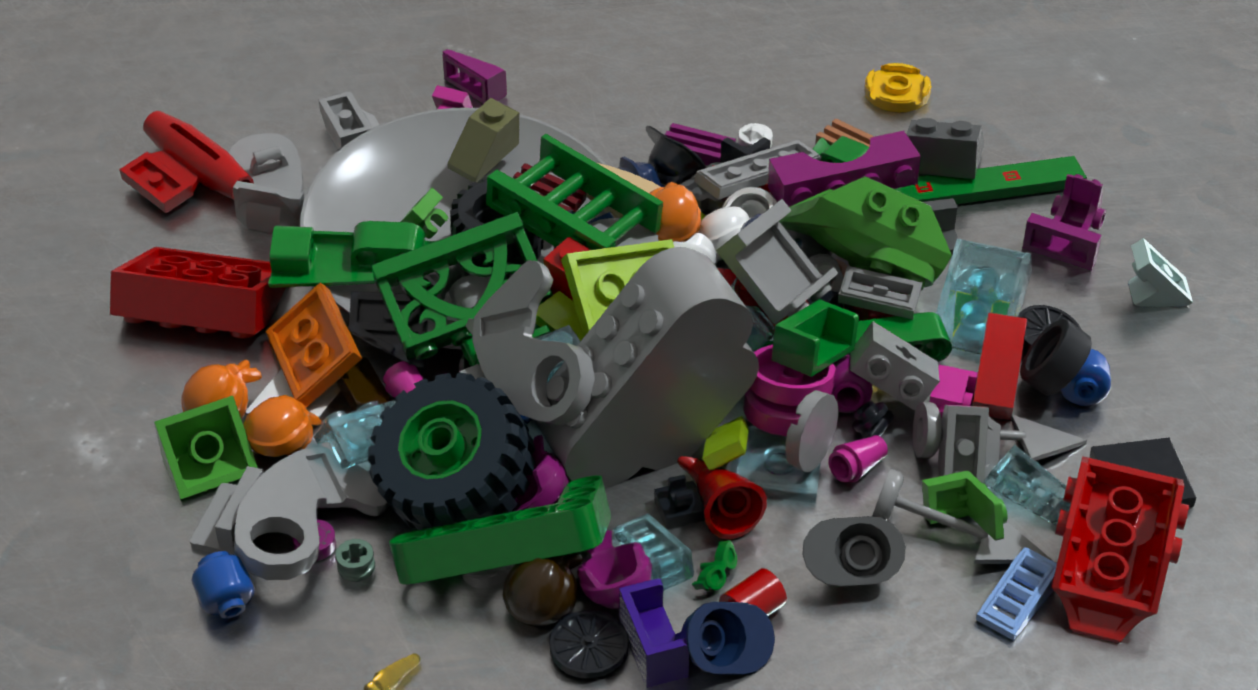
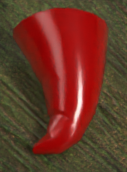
M680 456L678 458L679 466L697 483L704 505L705 523L713 534L718 538L731 540L742 537L755 528L767 508V496L762 487L737 473L720 467L709 470L704 460L688 456Z

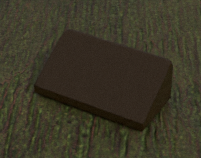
M362 357L357 364L336 381L360 424L380 417L387 406L391 408L394 405L368 358Z

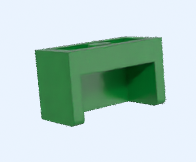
M817 300L775 325L771 360L810 377L814 376L855 350L859 321L858 314L823 300Z

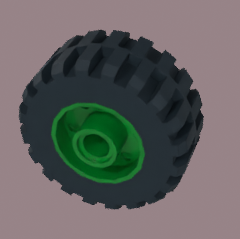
M450 373L435 375L434 381L428 382L427 379H423L414 383L416 388L408 393L403 390L395 397L397 402L391 408L389 406L385 408L380 415L381 425H375L370 437L375 445H370L368 448V462L371 464L369 473L372 482L378 488L377 491L409 527L422 530L499 515L504 511L509 513L517 505L515 498L518 494H525L530 484L526 475H532L535 460L532 457L535 451L533 438L529 434V428L508 396L501 388H496L491 381L483 377L475 379L472 374L457 373L456 378H452Z

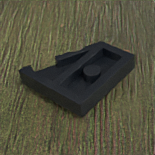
M351 291L348 326L350 333L401 361L415 365L419 371H425L426 359H406L381 294L378 292ZM393 293L400 312L407 304L413 301L408 294ZM422 306L411 314L408 321L410 330L420 335L428 332L429 321H424L420 326V316L426 310Z

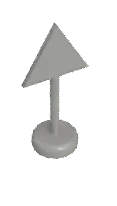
M920 402L917 406L913 422V447L917 458H931L938 451L941 441V414L934 403ZM1012 415L1011 420L1016 431L1000 430V440L1021 441L1030 463L1085 445L1087 442L1086 439Z
M890 468L872 517H881L889 521L894 507L897 506L979 537L982 540L973 564H1011L1024 547L1052 560L1008 522L1003 524L1004 539L995 541L979 526L899 497L904 476L900 471Z

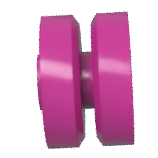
M773 345L759 348L754 352L758 358L759 370L754 383L745 393L743 411L746 419L756 428L770 434L787 436L791 423L795 425L798 423L801 415L796 414V409L806 395L815 390L831 395L836 368L834 364H831L810 377L772 361Z

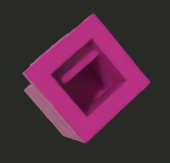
M939 364L940 382L931 392L929 402L934 403L938 407L941 419L945 405L971 406L973 404L978 372Z

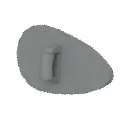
M258 133L240 139L231 147L229 153L250 175L254 184L297 192L303 191L300 156L295 144L289 138L276 133Z

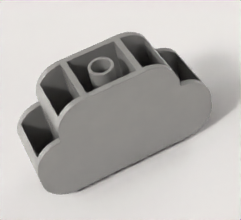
M675 247L659 252L648 259L577 345L592 360L595 380L591 392V401L577 418L565 423L564 426L534 420L555 456L565 468L567 476L572 481L586 476L599 475L602 476L604 487L608 488L629 479L641 467L657 470L677 464L680 456L690 457L699 449L754 383L759 370V362L754 352L746 343L753 327L752 315L706 255L690 248ZM565 362L546 384V395L551 406L557 404L564 397L568 388L569 370Z

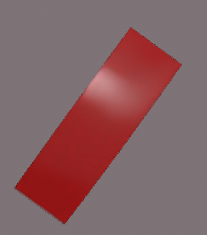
M988 313L973 406L988 407L989 417L1011 421L1026 330V318Z

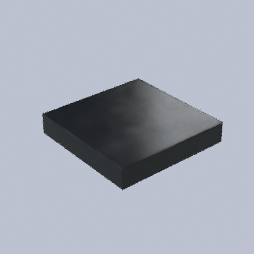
M1170 437L1091 447L1090 458L1182 479L1184 491L1181 503L1194 507L1197 497Z

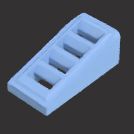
M1024 547L977 613L976 620L1014 641L1054 591L1052 583L1057 563ZM1018 582H1020V583H1022L1023 585H1025V586H1027V587L1033 589L1034 591H1031V590H1029V589H1027V588L1021 586L1020 584H1018ZM1007 595H1009V596L1013 597L1014 599H1016V600H1018V601L1024 603V606H1023L1022 604H1020V603H1018V602L1012 600L1011 598L1007 597ZM999 606L1002 609L1010 612L1011 614L1015 615L1016 618L1012 619L1007 615L999 612L998 610H996L997 607Z

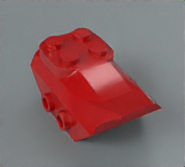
M1082 457L1078 477H1068L1063 502L1071 503L1070 511L1061 509L1055 535L1063 536L1052 583V589L1062 601L1070 629L1073 632L1119 643L1142 620L1157 614L1169 562L1177 564L1183 539L1175 537L1176 529L1184 530L1189 505L1181 503L1184 491L1182 479Z

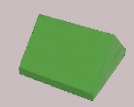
M233 396L154 422L163 462L180 499L218 487L221 483H229L241 479L247 466L258 468Z

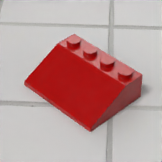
M153 247L111 271L110 315L124 317V321L129 323H143L150 320L159 322V325L165 328H179L182 325L195 327V330L201 333H215L218 330L230 331L231 335L237 338H251L269 324L286 287L271 288L268 286L271 276L269 261Z

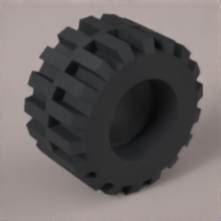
M487 179L482 180L480 184L474 182L468 185V190L462 189L457 194V199H453L450 210L451 236L505 217L486 205ZM523 228L538 260L541 255V249L544 246V240ZM516 243L507 245V262L523 265L524 262ZM483 254L472 258V263L475 266L493 267V263L483 265V262L486 260Z

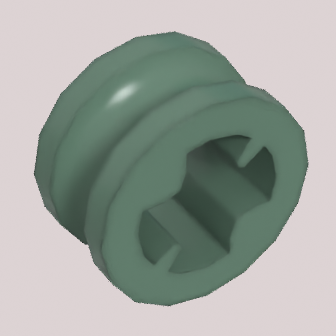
M351 539L343 542L337 548L335 554L337 570L343 579L361 581L372 575L375 570L374 551L367 541ZM360 557V562L351 563V558Z

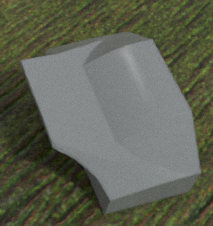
M351 91L318 99L326 130L337 150L359 135L380 125L373 114L361 109Z
M237 181L233 186L236 217L247 229L273 234L274 226L300 227V216L305 199L303 192Z
M945 405L941 419L942 434L938 454L939 476L968 470L981 483H984L985 478L998 469L1001 425L989 417L988 407Z

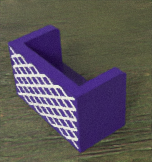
M659 578L619 588V621L627 631L628 644L646 688L689 677L687 640L685 638L675 640V632L663 607L664 587Z

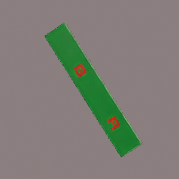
M1068 156L979 168L975 179L933 175L919 176L918 184L895 190L921 202L953 198L956 204L1064 190L1067 174L1073 176L1079 174L1086 180L1087 177L1076 157Z

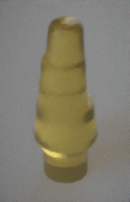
M413 653L376 672L373 679L364 685V690H394L401 683V679L420 664V656Z

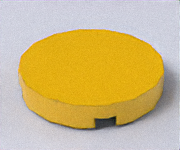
M888 63L881 65V70L874 72L873 69L868 73L865 79L864 91L865 97L869 102L882 110L910 112L927 104L932 86L930 78L927 75L926 77L921 75L920 69L903 63Z

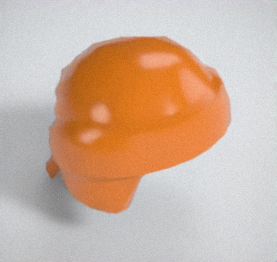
M670 182L665 187L657 188L649 193L663 201L660 230L656 233L659 241L672 239L677 242H686L695 233H698L701 226V211L695 196L685 186Z
M247 359L241 361L238 365L229 363L226 366L215 364L202 367L190 377L184 386L181 397L182 410L185 412L233 396L242 419L248 405L246 383L260 380L262 378L261 372L256 368H250V362Z
M282 395L270 397L260 403L247 415L243 426L252 450L264 456L278 457L282 455L289 456L294 452L305 449L312 441V425H321V419L309 412L303 403L293 397Z

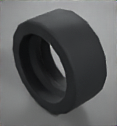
M1060 319L1055 321L1038 336L1026 353L1020 368L1021 378L1044 395L1050 396L1058 393L1071 382L1084 365L1090 354L1092 346L1091 337L1069 320Z

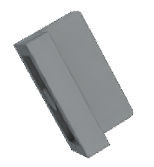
M247 466L238 485L220 484L190 539L191 548L211 553L227 551L234 555L233 545L237 508L251 485L263 474V469Z

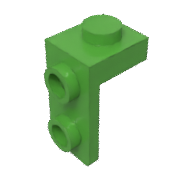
M967 470L922 480L923 506L955 518L970 516L995 541L1004 539L1003 524L1007 523L1008 519L1006 506L1002 499L996 497L971 472ZM924 517L930 524L939 523Z

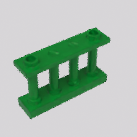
M544 134L541 137L540 161L518 178L513 179L498 169L487 176L486 205L504 216L518 212L523 228L555 247L560 245L567 237H571L590 250L615 247L616 241L637 224L655 234L660 230L663 201L548 134ZM549 172L565 180L546 196H541L530 189L532 185ZM578 189L594 197L593 200L575 214L558 206ZM608 206L624 215L604 232L588 224L590 220Z

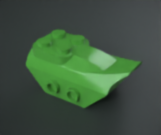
M866 176L838 189H828L790 206L791 212L779 221L786 230L811 236L827 250L849 261L848 264L851 267L922 282L921 290L933 285L935 280L944 271L952 256L930 205Z

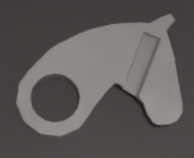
M528 260L486 301L474 319H468L466 327L473 335L474 348L485 377L496 388H501L518 413L537 421L564 426L565 423L577 418L591 401V392L595 380L592 360L579 346L563 342L544 341L532 337L538 307L542 298L550 290L553 278L549 269L544 264ZM564 360L569 370L568 388L564 397L557 404L551 406L546 395L547 379L551 370Z
M312 440L305 449L294 452L266 470L251 485L242 498L236 515L234 555L241 559L246 571L265 580H290L308 572L318 559L319 532L316 515L317 508H351L366 515L377 517L387 511L390 505L377 491L378 488L372 482L368 471L348 458L324 446L321 447L320 441ZM268 532H280L294 537L301 546L286 554H272L257 548L252 541L259 535Z

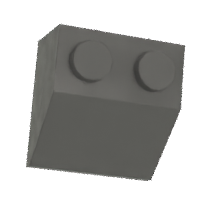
M932 118L911 120L907 136L921 156L919 174L975 179L984 148L982 125H972L967 121H956L953 123L937 122Z

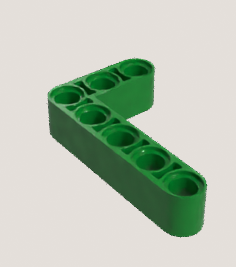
M593 475L578 478L567 483L558 503L412 531L392 538L389 541L399 583L408 585L530 562L536 558L545 559L589 550L603 542L612 517L602 476Z

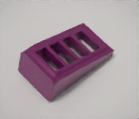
M449 49L442 52L445 80L467 92L483 104L490 98L499 101L506 97L507 80L505 70L496 65Z

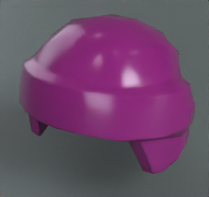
M542 435L534 437L535 451L532 455L535 460L534 471L532 475H526L530 484L524 495L518 494L515 498L517 505L512 512L558 503L566 484L569 482L561 462L552 456V453L544 450Z
M611 530L606 531L603 542L600 545L587 550L591 555V559L585 561L577 570L584 594L592 602L610 609H619V588L649 581L652 576V564L649 557L645 554L642 545L634 542L614 547L612 545Z

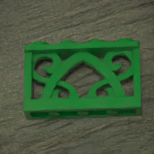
M518 212L372 265L374 281L382 296L407 360L430 358L437 354L438 349L450 344L461 346V341L473 337L466 327L468 319H474L486 301L508 280H505L506 274H514L522 266L521 264L507 265V245L516 243L524 263L528 260L537 261ZM483 254L486 257L483 265L493 263V267L475 266L472 263V258ZM459 264L463 270L471 275L491 277L484 294L474 308L453 305L436 297L443 291L448 282L449 266ZM435 272L438 274L439 280L427 291L424 288L429 287L432 283L424 280L423 277ZM398 285L413 299L401 312L391 290L392 287ZM551 289L542 298L540 305L553 296ZM422 306L426 310L420 316V326L424 321L431 320L434 322L435 328L420 335L410 330L408 321L411 314ZM446 319L455 321L451 324L446 325Z

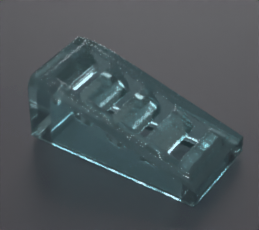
M1016 445L996 464L984 482L995 492L1054 525L1058 523L1060 510L1068 511L1071 503L1063 502L1066 485ZM1024 480H1026V481H1028V482L1031 483V484H1030L1029 487H1027V486H1026L1024 483H1022V482H1023ZM1038 488L1046 491L1042 497L1035 493ZM1053 496L1061 500L1055 508L1048 503Z
M647 513L613 528L614 536L621 545L634 542L642 545L645 554L649 557L652 564L651 580L661 579L664 587L663 591L694 576L691 550L650 514ZM646 533H650L649 535H646V536H644V537H642V538L636 539V538H638V537H640V536H642V535H644V534H646Z

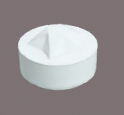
M747 124L739 130L738 144L748 148L765 137L771 141V148L773 132L768 126L763 124Z

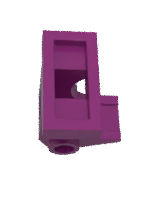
M1067 174L1063 196L1057 195L1052 204L1050 214L1054 218L1050 219L1031 213L1026 223L1022 249L1092 271L1097 261L1102 237L1101 234L1095 233L1093 230L1101 229L1106 216V209H1102L1103 184L1096 179L1092 181L1083 179V176L1075 174V176Z

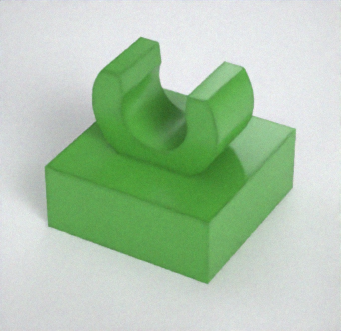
M431 188L400 222L414 223L424 230L425 237L431 239L438 232V229L431 224L430 220L441 227L449 219L443 210L434 208L443 197L435 189Z

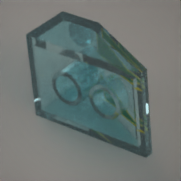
M957 239L936 312L942 319L952 343V349L981 355L988 313L1018 317L1032 273L1030 253Z

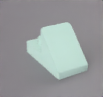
M1144 238L1131 245L1135 259L1132 267L1136 276L1130 279L1128 284L1134 305L1140 307H1187L1193 303L1186 277Z

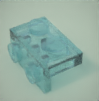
M393 400L379 404L378 401H372L349 414H345L344 411L335 412L322 421L323 426L314 438L317 444L329 442L342 469L367 462L368 448L370 445H375L370 439L375 425H381L380 415L387 406L391 408L396 402Z

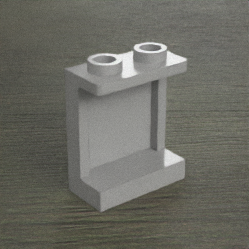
M783 199L716 250L774 325L784 317H790L809 306L806 301L810 298L815 302L832 289L828 282L838 274L834 267L825 274H820L779 221L791 212V209Z

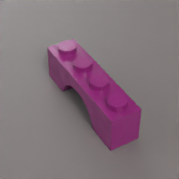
M903 130L870 137V146L867 152L849 162H823L810 157L804 152L769 159L768 188L777 202L783 199L787 206L790 207L823 191L838 189L865 176L893 189L918 184L921 156Z

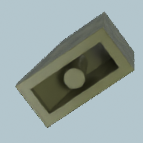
M493 98L487 100L468 118L447 163L448 169L477 183L519 144L520 113Z

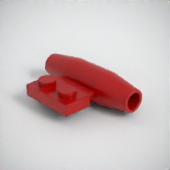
M154 111L149 114L143 124L145 134L160 151L154 153L146 152L119 169L123 181L165 213L193 196V192L199 183L233 200V186L237 181L254 184L250 175L228 151L191 124L162 111Z

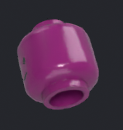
M845 355L833 363L836 372L831 395L835 396L838 403V412L847 414L856 412L863 404L871 400L873 385L850 370V355Z

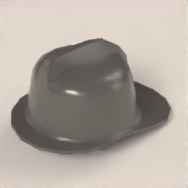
M881 517L832 518L820 521L809 530L803 542L802 555L805 565L811 574L827 585H872L888 581L899 572L905 560L906 546L902 534L894 524Z

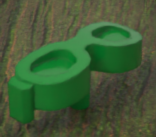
M731 540L719 542L714 562L700 564L702 572L699 574L697 581L692 583L695 590L704 589L712 591L719 590L726 583L725 570L734 569L738 562Z

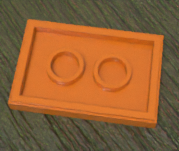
M321 282L266 330L294 399L303 403L306 407L313 403L362 359L330 289Z

